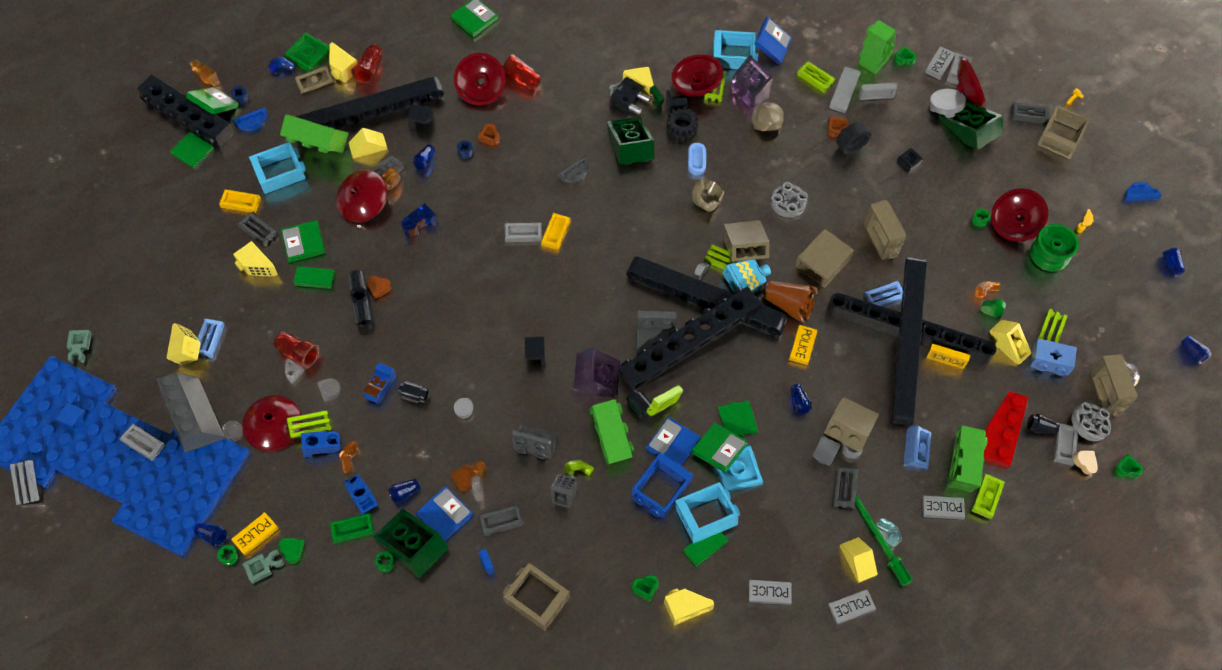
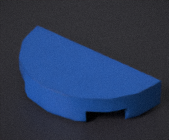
M264 107L232 119V121L242 131L257 130L266 122L268 117L267 110Z
M1137 182L1133 183L1126 190L1124 201L1160 199L1162 195L1157 188L1155 190L1149 186V183Z

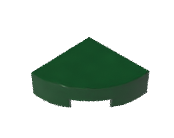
M656 85L650 87V94L653 95L654 101L652 102L655 108L658 109L662 106L665 98Z

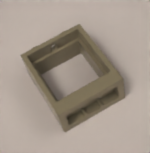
M1057 105L1037 145L1070 159L1090 119ZM1054 120L1078 130L1074 142L1049 132Z
M888 200L871 204L863 225L881 259L895 258L899 255L907 235Z
M1123 355L1103 356L1091 370L1090 376L1101 407L1106 408L1113 416L1123 414L1138 397Z
M528 563L526 567L522 566L517 572V579L514 583H509L503 591V598L505 603L545 631L570 598V591ZM530 573L558 593L541 617L513 597Z

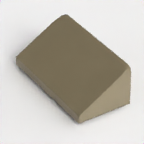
M328 66L295 77L301 94L334 82Z

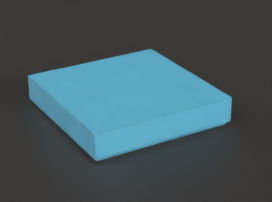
M751 445L743 450L726 473L716 468L722 487L727 488L729 493L763 484Z

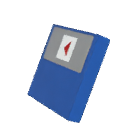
M767 17L763 21L754 44L774 62L780 64L784 59L792 37Z
M667 417L646 446V450L656 456L661 452L682 467L701 437L670 417Z
M447 486L441 489L415 513L422 522L440 533L444 541H447L474 516L473 512Z

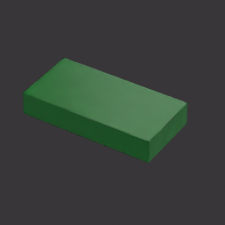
M297 266L293 283L295 286L332 289L335 271L332 269Z
M371 513L330 522L334 544L375 534Z
M720 532L694 544L692 542L683 549V552L697 567L728 543V539Z

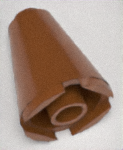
M773 281L765 284L762 291L764 299L802 323L805 322L804 318L808 319L816 303L813 296L818 293L817 288L814 286Z

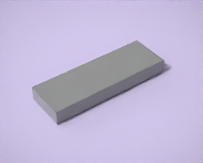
M844 67L829 109L846 114L861 71Z

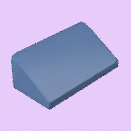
M918 425L907 429L903 462L905 465L928 469L932 432Z

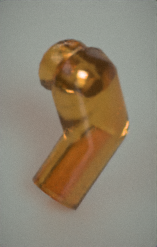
M981 282L975 288L976 297L984 298L986 291H1000V282Z
M350 442L340 452L343 472L353 470L351 460L359 449L358 444L355 442Z

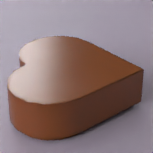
M830 116L828 134L832 137H837L849 126V121L845 118Z
M486 124L478 136V141L492 146L497 145L500 142V136L496 126Z
M376 276L368 278L366 283L374 299L389 293L392 288L388 279H380Z

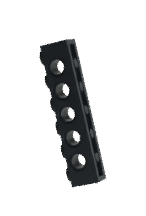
M152 74L137 88L140 93L139 97L144 103H150L157 111L164 112L171 120H177L182 127H188L196 136H202L211 145L214 144L221 148L234 135L229 122L216 114L209 113L187 99L186 95Z

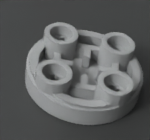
M941 89L934 92L930 97V110L944 114L947 118L954 117L955 113L963 110L966 105L965 95L963 93L960 94L956 89Z
M784 182L783 185L773 191L771 206L778 215L794 218L805 211L808 195L798 186L790 182Z
M1084 402L1073 411L1072 424L1083 438L1089 441H1100L1110 434V413L1106 408H1100L1097 405Z

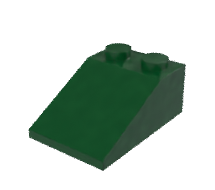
M966 101L964 109L955 113V116L952 118H947L944 114L938 115L939 119L964 144L977 150L1004 134L1002 115Z
M641 117L607 122L614 152L620 164L628 165L633 162H647L655 159L654 139Z
M403 508L373 537L385 550L390 552L396 560L418 578H421L449 549L440 533Z

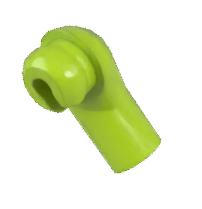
M574 460L565 463L563 472L573 475L574 471L579 470L590 476L594 467L582 460Z

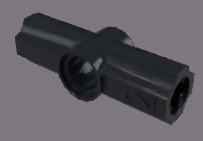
M354 270L347 275L356 326L367 327L373 321L365 275L363 271Z

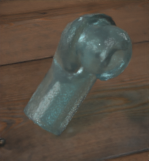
M882 517L877 526L888 532L890 536L888 543L895 547L902 540L900 531L896 525Z

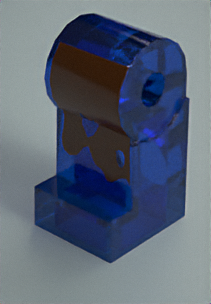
M424 203L405 217L401 224L404 234L412 238L417 236L420 230L430 224L432 227L437 225L438 220L436 214Z

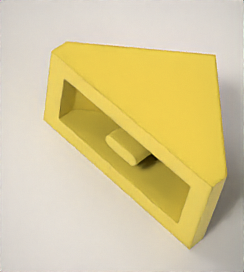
M649 67L625 70L623 72V79L628 77L629 80L642 86V93L652 99L653 95L650 94V87L654 86Z
M362 128L349 142L353 159L387 150L383 134Z
M857 537L840 544V548L858 583L878 575L873 551L864 541Z

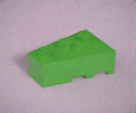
M879 20L874 25L871 24L866 31L867 37L862 44L864 48L859 55L861 57L859 65L874 74H877L893 56L894 51L892 49L895 47L892 41H895L896 30Z
M285 114L280 132L281 136L286 137V141L292 143L300 141L302 146L308 148L316 146L318 151L329 153V151L343 153L349 134L345 131Z
M616 399L591 406L589 412L590 415L593 414L594 427L598 431L600 445L607 465L632 458L634 449L631 441L628 442L626 437L628 428L626 423H622L620 415L623 414L620 403H616Z
M963 425L957 429L947 487L967 492H973L981 487L984 449L988 438L985 437V430Z

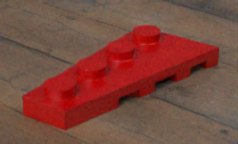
M1012 391L1008 392L985 429V437L988 438L984 449V460L1006 468L1011 466L1029 397Z

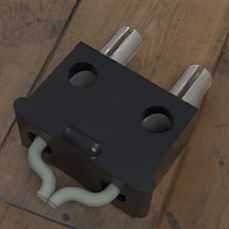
M625 77L621 83L609 86L611 90L610 106H615L625 113L631 110L639 115L642 109L634 105L636 101L640 98L648 103L651 97L642 93V86L629 80L628 77Z

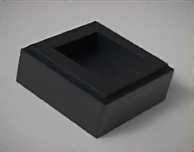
M910 148L900 155L897 160L910 172L920 165L924 159Z

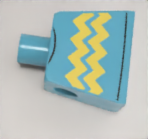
M746 260L726 265L722 274L733 293L739 288L744 289L748 286L753 294H755L764 287L767 282L765 277L771 274V270L767 264L759 267L756 260Z

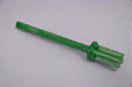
M856 494L855 503L890 559L887 566L891 567L902 587L909 585L913 582V579L902 563V557L896 558Z

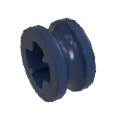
M237 86L231 90V96L238 104L245 103L248 100L249 96L244 87Z
M469 141L459 142L457 145L458 155L462 158L472 156V143Z

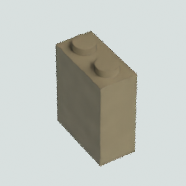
M760 220L724 224V242L732 262L769 258L770 242Z
M824 229L800 254L795 267L825 288L851 260L854 249L849 244L838 239L835 234Z
M842 397L828 423L824 435L861 452L879 414Z

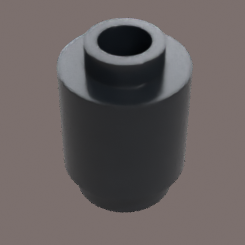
M405 381L404 384L401 383L398 390L401 400L415 404H425L429 394V389L425 388L424 385Z
M638 389L631 392L626 398L628 406L640 419L649 418L650 415L646 411L650 408L649 406L652 402Z

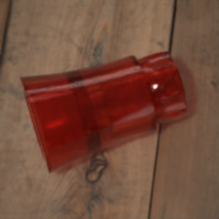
M370 44L351 69L353 77L361 83H372L381 62L383 50L375 44Z
M510 55L503 65L506 77L533 90L540 84L542 76L521 61L516 55Z
M283 331L275 337L273 342L276 349L296 361L304 369L310 368L316 362L320 353L319 345L307 342Z

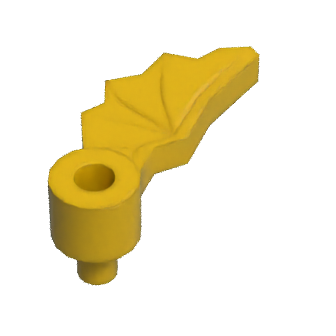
M1076 88L1072 93L1073 96L1066 102L1064 108L1067 109L1078 96L1083 98L1082 91Z
M1090 209L1086 210L1085 216L1082 219L1083 222L1076 226L1075 230L1078 233H1082L1086 227L1091 226L1093 223L1094 215L1091 214Z

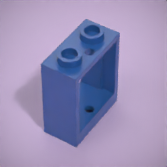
M660 452L632 488L631 496L637 504L648 507L654 516H660L665 519L674 507L675 500L680 499L692 483L693 474ZM658 469H661L682 484L664 508L641 492Z

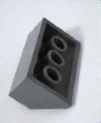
M174 373L156 379L160 394L185 453L225 439L199 378Z

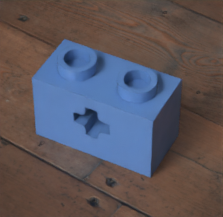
M1037 339L1032 346L1030 367L1036 368L1039 371L1054 372L1060 376H1068L1075 368L1077 347Z

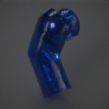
M283 57L272 59L268 65L269 70L272 72H276L277 69L282 67L292 71L295 67L294 63Z

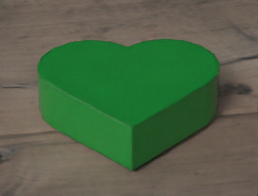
M905 45L894 56V62L897 65H913L917 59V55Z
M1001 299L987 300L982 303L981 311L1001 319L1006 303Z
M1127 454L1114 467V471L1121 478H1126L1127 476L1138 478L1143 473V467L1132 456Z
M284 538L279 542L278 548L288 563L296 564L302 557L305 541Z
M655 575L636 578L632 582V591L650 602L658 589L659 580Z

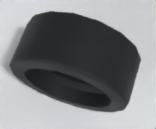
M855 122L838 135L836 143L841 151L848 155L863 148L871 139L872 134L864 122Z

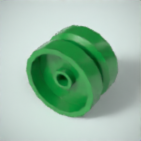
M1060 224L1047 225L1043 227L1031 245V258L1043 270L1050 272L1063 270L1078 251V237L1067 226Z

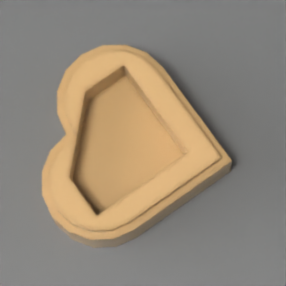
M1080 451L1074 454V463L1081 467L1085 474L1090 475L1097 472L1098 465L1094 451Z

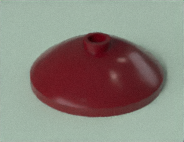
M470 54L463 58L455 69V89L463 100L472 105L483 106L494 102L500 97L505 88V71L500 62L489 54ZM483 78L484 83L479 84V79Z
M692 55L681 60L674 67L671 76L674 88L683 95L702 96L718 87L723 78V68L721 63L710 55Z
M965 57L961 58L957 69L959 83L956 84L959 93H964L969 101L982 107L986 105V100L980 82L969 61Z
M356 171L341 183L336 196L337 208L341 215L349 221L356 223L369 221L376 217L383 209L387 200V186L382 177L373 171Z
M1025 188L1013 189L1004 193L995 202L991 212V220L996 232L1004 239L1013 242L1033 239L1046 226L1049 218V210L1044 198L1037 192ZM1019 217H1025L1023 221H1018Z
M279 395L263 397L254 402L243 417L242 431L244 437L250 445L261 451L272 452L284 449L296 440V438H290L287 418L301 416L302 414L296 403L287 397ZM268 416H272L270 420H266ZM303 421L294 422L292 425L303 423ZM302 428L294 429L293 431L294 433L300 432Z

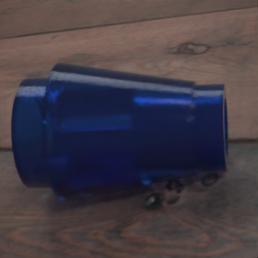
M427 144L414 156L413 165L419 170L429 168L435 148Z
M1177 247L1162 253L1164 256L1162 259L1174 276L1186 272L1181 251H1178Z
M1187 336L1182 340L1181 344L1194 362L1201 364L1211 356L1210 349L1191 336Z
M800 384L791 386L793 409L798 414L808 413L812 409V401Z
M415 478L392 484V487L388 488V492L394 503H401L420 490V485Z
M198 523L194 528L195 535L213 546L222 545L227 537V531L223 526Z

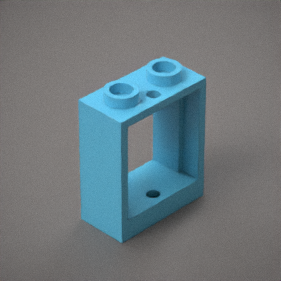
M715 30L713 57L721 63L723 69L753 70L754 63H758V53H755L758 47L754 44L756 33ZM721 45L749 47V57L721 55Z
M291 142L249 157L264 194L306 179L303 173L306 171L303 161H298V158H300L297 148L292 147ZM290 157L292 158L296 169L266 180L262 167Z
M720 482L675 500L676 512L693 544L738 525L739 509L736 504L732 505L729 491L727 488H723ZM718 498L727 516L699 528L690 509Z

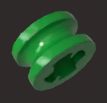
M977 209L972 216L973 224L978 227L986 226L991 217L990 213L986 209Z
M225 545L219 549L217 556L224 565H233L239 558V552L233 546ZM227 551L233 552L229 560L224 557Z
M382 551L376 555L375 564L380 571L388 572L393 569L395 560L390 552ZM390 558V560H388L389 564L386 566L385 564L380 565V563H382L381 559Z

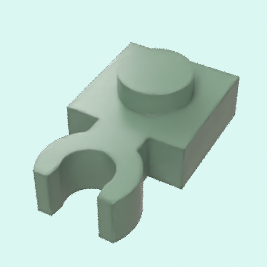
M69 330L67 349L70 352L67 358L70 363H74L76 356H79L78 360L84 363L85 355L83 351L89 350L92 333L89 330Z
M278 550L270 552L267 558L260 554L243 563L252 584L271 575L270 568H279L284 565L282 559L274 561V558L280 555Z

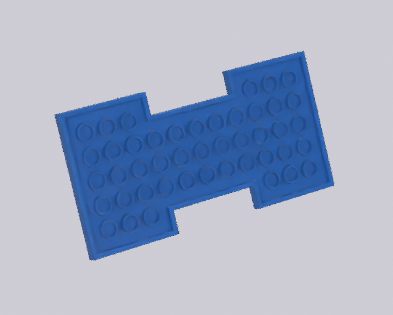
M50 356L0 423V467L11 472V464L33 460L36 484L46 490L58 473L122 503L111 520L113 523L184 557L250 455V450L225 438L185 453L175 428L169 434L108 405L118 390L116 386ZM66 403L86 411L76 429L61 424L56 420ZM132 423L166 445L153 462L120 441L121 436Z

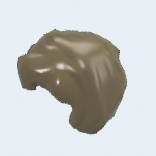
M774 103L760 105L752 117L754 129L760 131L780 129L784 122V112L781 107Z
M702 177L693 186L692 199L697 206L707 212H711L721 203L725 192L715 182Z

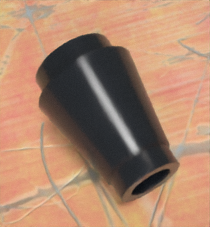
M1031 414L1027 421V429L1031 430L1032 433L1057 434L1059 423L1040 414Z

